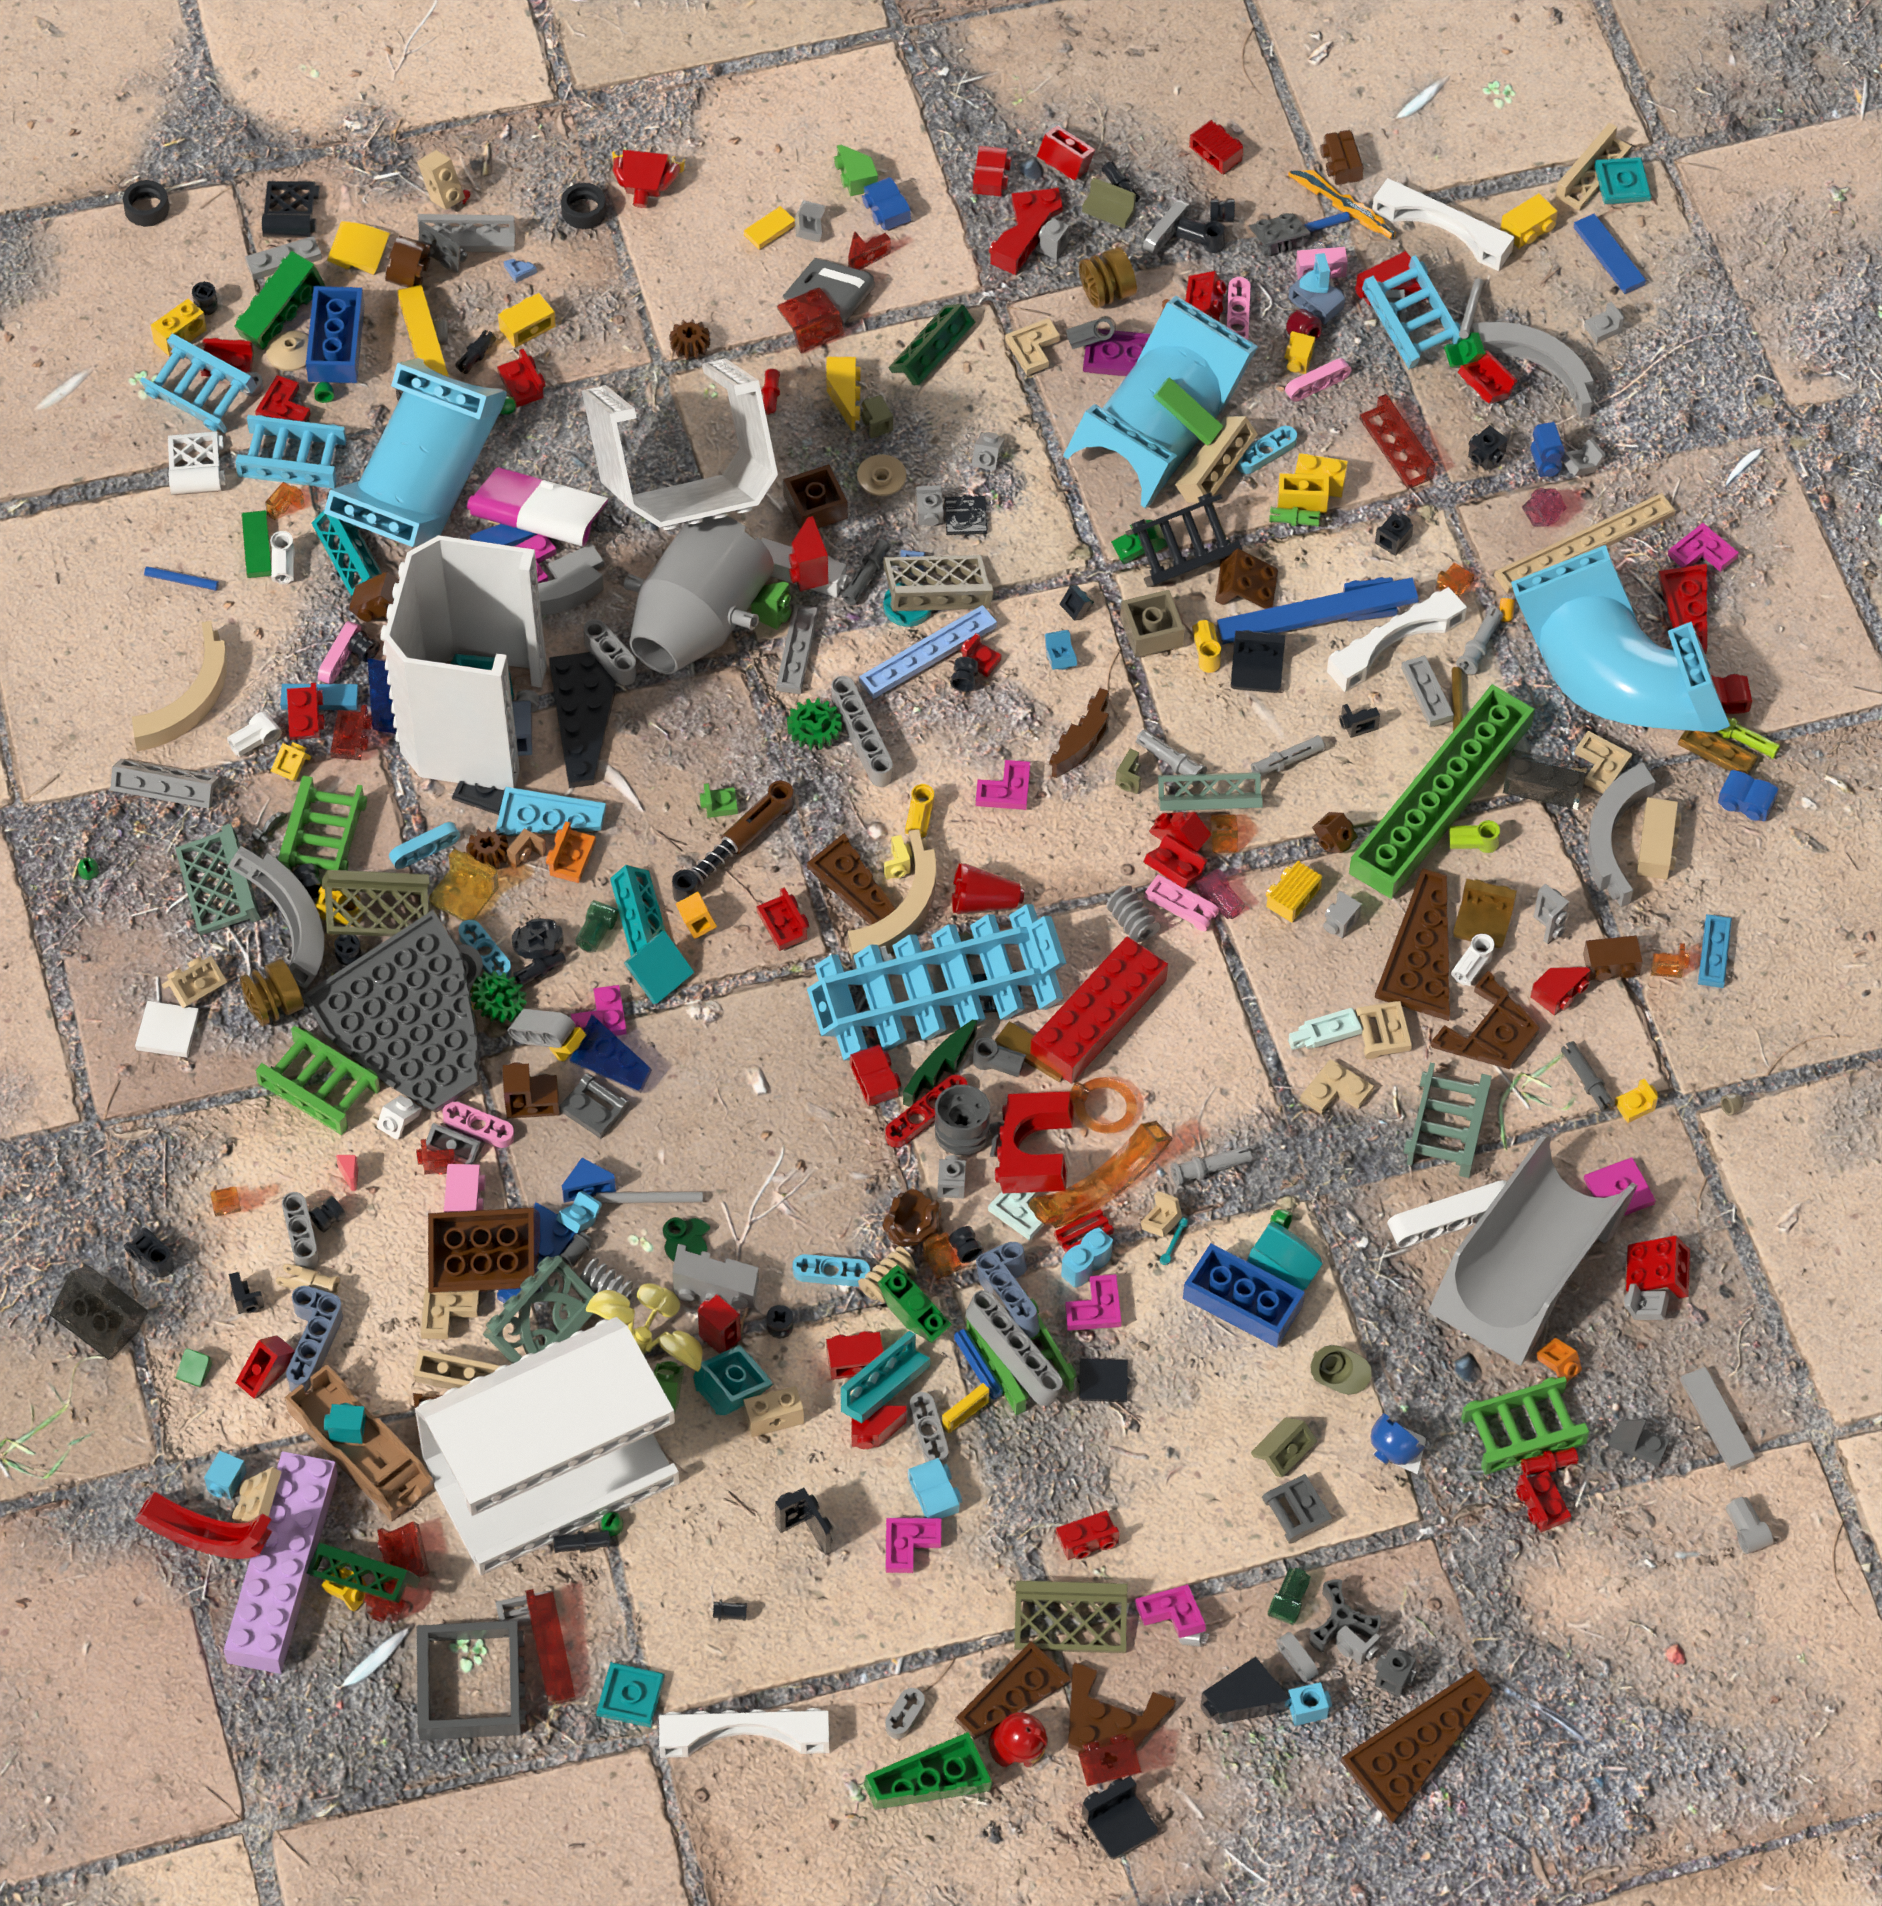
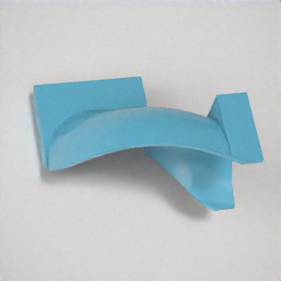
M1606 545L1511 582L1517 602L1545 660L1546 666L1563 693L1575 704L1602 718L1643 727L1716 732L1730 726L1709 672L1710 664L1692 622L1668 631L1674 650L1655 644L1640 629L1630 600Z

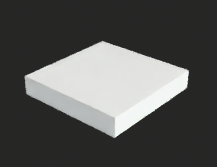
M147 1001L135 1044L136 1050L188 1058L199 1017V1008H182V1006Z

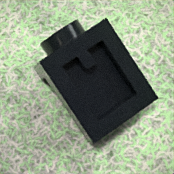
M1348 704L1342 705L1339 722L1342 729H1346L1350 738L1378 730L1380 713L1377 707L1369 710L1363 709L1356 714H1352Z
M239 1272L229 1274L238 1314H250L264 1308L261 1291L250 1293L247 1280L241 1281Z

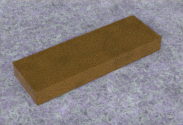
M1685 730L1678 741L1679 746L1728 771L1736 770L1749 774L1758 756L1711 732Z
M1009 1021L996 1037L995 1042L997 1045L1025 1054V1062L1054 1080L1061 1082L1063 1079L1062 1075L1030 1054L1031 1039L1034 1035Z

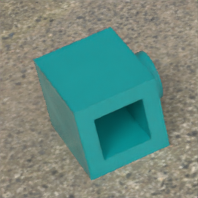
M350 1403L332 1404L330 1414H326L324 1419V1430L328 1431L330 1441L363 1443L366 1426L364 1406H354Z

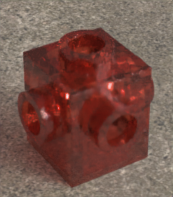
M390 1580L383 1584L386 1593L393 1594L397 1584L396 1581ZM405 1589L399 1604L365 1593L363 1602L366 1603V1613L370 1614L369 1617L375 1621L384 1623L386 1620L392 1623L395 1615L400 1616L405 1606L406 1600H403Z

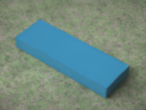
M282 684L281 710H288L287 689L311 687V684ZM317 684L318 690L323 691V705H319V710H357L358 684Z
M1706 914L1698 985L1724 988L1732 918Z

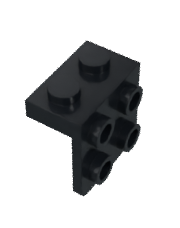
M1235 630L1231 688L1269 693L1280 692L1286 635L1273 632L1258 633L1249 630Z
M804 1487L793 1493L787 1492L781 1495L775 1501V1525L779 1532L783 1533L805 1522L824 1554L831 1553V1543H833L831 1532L833 1528L826 1516L822 1518L818 1509L820 1507L813 1494L809 1495Z
M1131 1775L1125 1779L1118 1778L1114 1780L1106 1790L1100 1793H1091L1082 1803V1817L1110 1859L1119 1858L1154 1838L1158 1833V1828L1136 1797L1137 1784Z

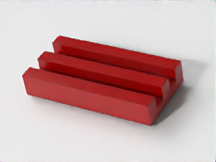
M1100 1208L1054 1231V1236L1066 1253L1072 1247L1080 1245L1082 1240L1069 1246L1067 1243L1084 1237L1091 1230L1103 1226L1104 1229L1102 1230L1107 1235H1111L1114 1233V1228L1112 1225H1109V1220L1103 1216V1211Z

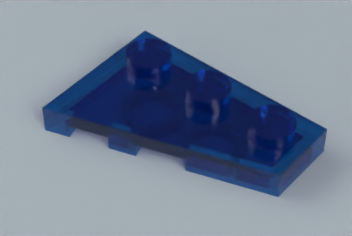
M368 658L372 729L396 734L397 728H394L395 714L391 712L393 699L389 698L391 685L387 684L389 670H385L386 661Z
M591 1014L584 1029L586 1036L581 1041L579 1048L573 1052L569 1061L574 1065L641 1093L652 1069Z

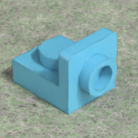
M580 1191L573 1205L559 1211L556 1220L578 1234L594 1225L602 1204L584 1191Z

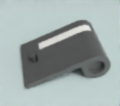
M814 258L785 292L783 298L822 310L825 319L835 327H842L875 288L876 284L872 274L867 271Z

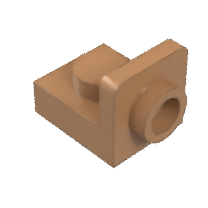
M524 828L507 849L508 864L517 868L522 861L525 862L529 858L531 851L543 857L546 854V841L540 834L530 832Z

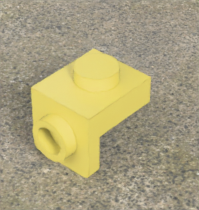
M902 836L891 837V852L894 860L884 863L886 879L901 878L909 874L910 858H912L910 846L908 843L904 844Z

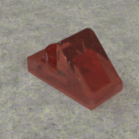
M855 231L848 255V267L861 270L891 254V238L885 232L865 243Z

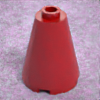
M967 863L958 864L953 885H956L955 893H952L953 913L968 914L1016 909L1018 904L1023 903L1024 889H1021L1020 883Z

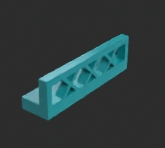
M324 510L311 523L351 596H353L355 589L353 584L354 573H358L362 579L358 584L382 574L356 525L324 513ZM328 518L330 521L329 530L325 532L322 524ZM335 536H338L340 539L338 550H335L333 547ZM345 554H348L350 557L348 568L343 566Z
M625 865L610 878L630 955L632 956L661 931L666 932L649 870ZM636 877L642 878L643 885L637 880ZM642 897L649 903V907L643 902ZM648 918L654 923L655 929L648 922Z
M908 1331L841 1386L842 1413L863 1423L930 1367V1358L916 1351L915 1333Z

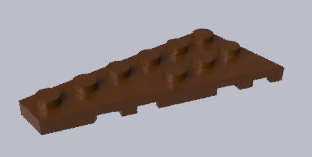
M1422 868L1375 992V998L1385 1002L1400 1001L1402 1007L1449 1021L1447 875Z
M1476 1668L1341 1757V1763L1391 1827L1491 1696L1493 1689Z

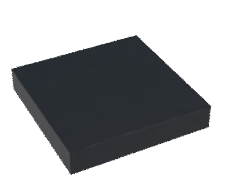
M459 781L452 795V800L499 815L505 789H495V786L491 788L481 787L477 783L469 785L465 784L464 781Z

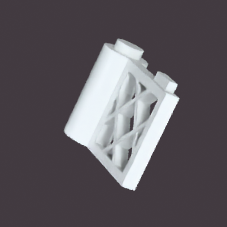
M217 431L168 436L171 495L221 491V485H225L224 470H219V450L223 449V436H218ZM203 441H213L206 449L199 445ZM185 443L187 446L180 451L174 447V444ZM193 449L200 452L194 459L187 455ZM205 457H208L214 461V464H202L200 462ZM181 459L188 462L185 466L175 467V464Z

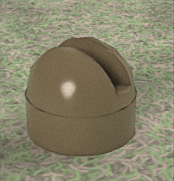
M1730 1093L1721 1097V1107L1728 1116L1741 1111L1744 1101L1739 1094Z

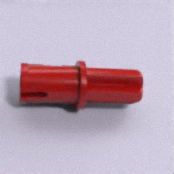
M774 368L765 371L764 386L761 388L765 414L767 415L776 412L777 397L780 395V389L778 388L780 372Z

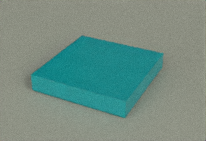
M1642 157L1595 161L1594 166L1604 204L1650 201L1651 193Z
M665 931L658 933L624 962L653 1004L659 1003L694 973Z
M610 1662L596 1715L602 1718L651 1728L665 1674Z

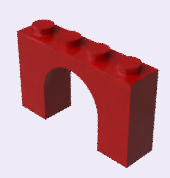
M1070 1091L1008 1094L1007 1105L1002 1107L1004 1125L1000 1126L1002 1146L997 1148V1158L1000 1163L999 1167L995 1168V1181L1000 1183L1003 1194L1066 1191L1068 1169L1063 1154H1027L1021 1151L1019 1146L1027 1136L1036 1131L1073 1128L1075 1107Z

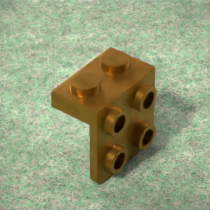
M1466 878L1462 902L1453 930L1454 937L1472 941L1476 935L1486 934L1493 939L1495 948H1502L1513 913L1517 890L1510 889L1507 886L1488 884L1478 879Z

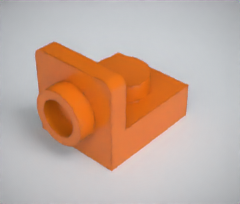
M1556 1337L1536 1352L1539 1362L1555 1371L1558 1378L1565 1376L1567 1382L1582 1371L1577 1351Z

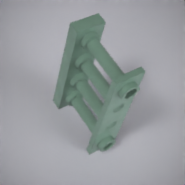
M1430 1062L1428 1072L1423 1071L1420 1087H1424L1413 1136L1412 1139L1407 1138L1404 1154H1408L1407 1165L1412 1166L1415 1153L1456 1162V1165L1460 1166L1459 1176L1469 1178L1492 1076L1482 1074L1480 1083L1474 1082V1085L1433 1076L1435 1063ZM1430 1087L1471 1095V1098L1476 1099L1475 1105L1466 1107L1429 1099ZM1425 1108L1466 1117V1120L1471 1121L1469 1128L1459 1129L1423 1121ZM1423 1131L1460 1139L1461 1143H1466L1465 1148L1456 1152L1417 1143L1419 1133Z

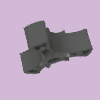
M1341 1579L1330 1580L1323 1584L1322 1595L1330 1605L1331 1615L1322 1626L1310 1631L1309 1642L1317 1651L1323 1653L1327 1644L1333 1638H1336L1338 1631L1345 1625L1352 1632L1363 1634L1370 1639L1376 1633L1379 1634L1381 1616L1363 1615L1350 1608L1342 1595Z

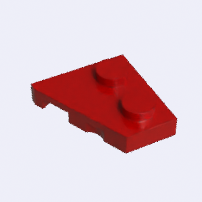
M1059 188L1011 193L1017 225L1046 209L1051 211V217L1062 213Z

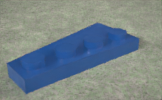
M535 1202L533 1208L540 1213L539 1264L548 1256L555 1257L561 1255L573 1242V1236L577 1233L556 1220L558 1214ZM522 1289L498 1290L497 1300L505 1303L511 1296H516Z

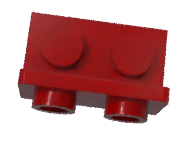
M1216 271L1190 275L1188 277L1185 301L1219 322L1220 314L1223 312L1222 301L1223 294L1226 292L1225 282L1220 279Z
M219 338L203 339L204 351L244 373L251 372L254 358L251 341ZM205 368L203 371L200 370L201 376L211 377V371Z
M524 349L519 350L518 359L497 366L498 374L510 396L515 400L517 408L544 398L543 388L546 387L542 374H537L535 370L536 365L531 355L527 356Z
M311 683V687L287 689L290 740L321 738L320 730L325 729L324 714H319V705H323V691L318 690L316 683Z
M1167 834L1163 837L1158 848L1146 854L1143 862L1185 889L1200 880L1208 861Z
M1548 1471L1529 1478L1525 1474L1519 1476L1516 1486L1517 1496L1521 1502L1525 1501L1528 1507L1529 1519L1533 1525L1537 1524L1540 1532L1571 1521L1572 1516Z
M1107 1510L1056 1527L1055 1532L1067 1560L1074 1558L1083 1559L1091 1552L1100 1549L1109 1550L1119 1543L1120 1535L1118 1527H1114Z

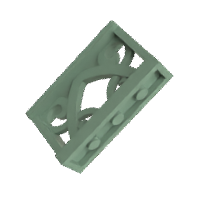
M560 1255L544 1258L537 1266L539 1269L533 1277L529 1276L520 1285L522 1290L516 1296H511L504 1303L503 1307L505 1309L501 1314L493 1316L486 1324L487 1329L483 1336L488 1338L512 1364L520 1361L522 1358L514 1348L523 1345L526 1354L540 1352L551 1343L562 1342L570 1338L593 1314L592 1312H586V1307L591 1298L597 1293H594L575 1274ZM553 1272L559 1273L563 1278L564 1286L561 1293H557L559 1289L557 1279L553 1286H550L547 1282L548 1277ZM570 1286L583 1298L582 1301L567 1295ZM540 1287L542 1292L535 1293L536 1290ZM536 1302H555L552 1312L553 1322L557 1328L555 1332L548 1329L530 1330L531 1304ZM562 1304L565 1306L561 1311L565 1310L568 1313V1317L565 1320L559 1316ZM508 1323L514 1327L513 1332L508 1333L509 1335L515 1336L520 1334L521 1339L517 1342H508L503 1337V1328ZM541 1334L545 1337V1343L541 1346L538 1343L539 1338L534 1341L532 1338Z

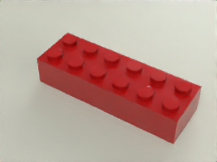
M1126 936L1031 1039L1030 1054L1062 1075L1063 1079L1072 1084L1167 980L1168 963Z

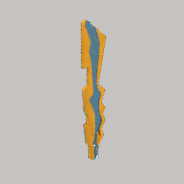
M1314 170L1288 172L1289 177L1314 194H1323L1333 201L1332 206L1342 212H1348L1349 216L1358 219L1363 226L1376 233L1383 234L1390 240L1395 237L1396 232L1385 224L1382 217L1375 215L1372 209L1364 207V203L1355 202L1350 194L1340 195Z

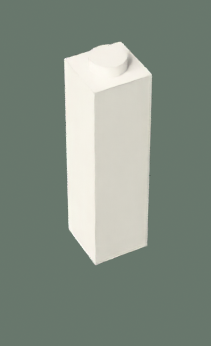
M762 538L761 541L769 550L774 562V571L771 577L792 583L789 569L792 567L788 556L792 554V547ZM828 559L829 584L812 588L811 590L837 598L840 590H844L848 583L849 575H846V564Z

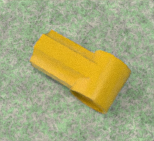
M1208 620L1198 621L1197 624L1192 626L1199 658L1198 666L1202 671L1212 673L1221 666V646L1217 640L1214 624Z
M918 784L911 792V803L905 834L909 835V831L919 829L921 838L927 837L931 812L934 808V790L927 784ZM925 798L927 801L921 802L918 799Z

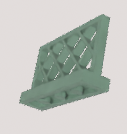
M231 823L221 826L222 832L175 848L200 936L250 919L251 923L261 920L251 881L229 867L223 875L213 872L219 862L229 865L241 846L238 835ZM219 841L222 842V847L217 854L208 851L211 844ZM194 850L199 853L193 863L185 860L183 854ZM204 855L214 859L208 869L199 866ZM195 870L204 873L199 884L190 881ZM210 876L219 879L214 890L205 887ZM225 882L234 886L229 896L219 893ZM201 891L210 894L204 905L196 902V898ZM216 897L225 900L220 911L210 908ZM231 903L240 907L241 913L232 916L225 914ZM207 912L216 915L212 923L202 925V919Z

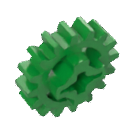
M808 698L805 705L800 702L797 703V710L790 709V716L787 717L788 734H792L793 742L799 740V747L801 748L808 744L809 750H812L814 745H817L822 750L824 743L831 746L832 739L838 740L839 732L842 731L841 714H837L836 706L829 707V701L821 704L820 698H817L815 703H811Z

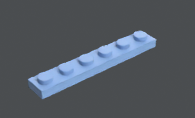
M981 605L860 675L859 682L870 696L875 699L961 649L967 639H971L975 633L983 636L997 628V621Z

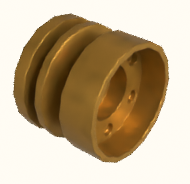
M1116 247L1103 252L1102 259L1094 255L1090 260L1085 258L1079 262V275L1083 289L1090 303L1095 308L1103 307L1105 303L1111 304L1114 301V296L1122 300L1137 293L1134 270L1122 248Z
M282 959L265 965V979L257 970L251 973L253 981L247 974L240 977L242 993L247 1007L262 1027L270 1023L269 1016L274 1021L279 1020L277 1008L279 1006L286 1015L304 1008L297 983Z

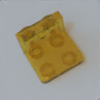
M454 848L448 855L450 870L429 896V902L462 921L475 920L498 890V874L490 864H483L475 860L469 853L460 852Z

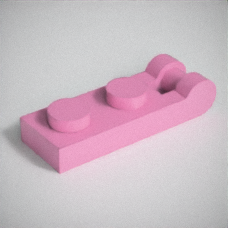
M1159 874L1144 894L1145 899L1194 924L1200 931H1206L1210 926L1211 918H1215L1220 911L1212 902L1187 889H1183ZM1200 909L1203 911L1202 915L1198 914L1196 910Z

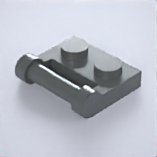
M587 1073L582 1077L577 1087L559 1105V1111L601 1139L628 1109L630 1101L625 1097H618L597 1083L595 1077ZM588 1090L592 1091L613 1105L614 1108L611 1111L585 1093Z
M1306 1474L1282 1484L1262 1496L1264 1503L1271 1507L1286 1532L1284 1536L1290 1544L1332 1523L1330 1513ZM1285 1497L1301 1525L1294 1526L1280 1503V1498Z

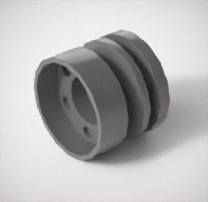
M955 1085L946 1088L939 1094L935 1102L936 1141L946 1152L954 1155H970L981 1150L986 1145L990 1134V1102L987 1096L978 1088L970 1085Z

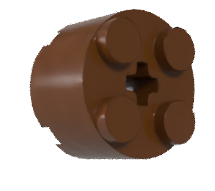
M399 235L394 242L389 257L391 261L390 267L387 266L385 281L406 288L422 285L423 277L421 275L423 271L427 272L430 263L428 256L431 245Z

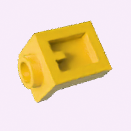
M292 742L291 746L282 743L271 772L296 782L305 760L310 761L311 756L305 753L306 748Z
M575 1027L560 1048H548L559 1061L564 1062L570 1054L579 1048L586 1034L580 1027Z
M1645 1078L1639 1080L1637 1088L1616 1097L1615 1105L1627 1123H1630L1655 1111L1658 1093L1654 1086L1649 1085Z
M345 1567L339 1570L342 1579L354 1574L353 1571ZM362 1578V1581H363L364 1586H367V1584L365 1583V1581H364L363 1578ZM324 1581L321 1585L327 1593L343 1600L348 1608L354 1612L370 1595L328 1581Z

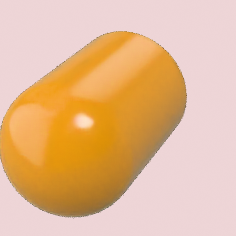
M1503 595V598L1500 599L1499 610L1503 613L1501 620L1503 622H1509L1513 619L1514 596L1510 599V596L1507 598L1506 595V598H1504Z

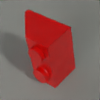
M811 516L807 518L793 540L792 554L788 555L792 567L789 569L792 583H797L800 592L829 584L828 554L815 520Z

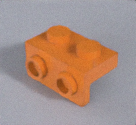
M565 821L563 828L558 829L556 833L554 850L550 849L546 858L550 876L579 883L595 846L596 836L571 830V823Z

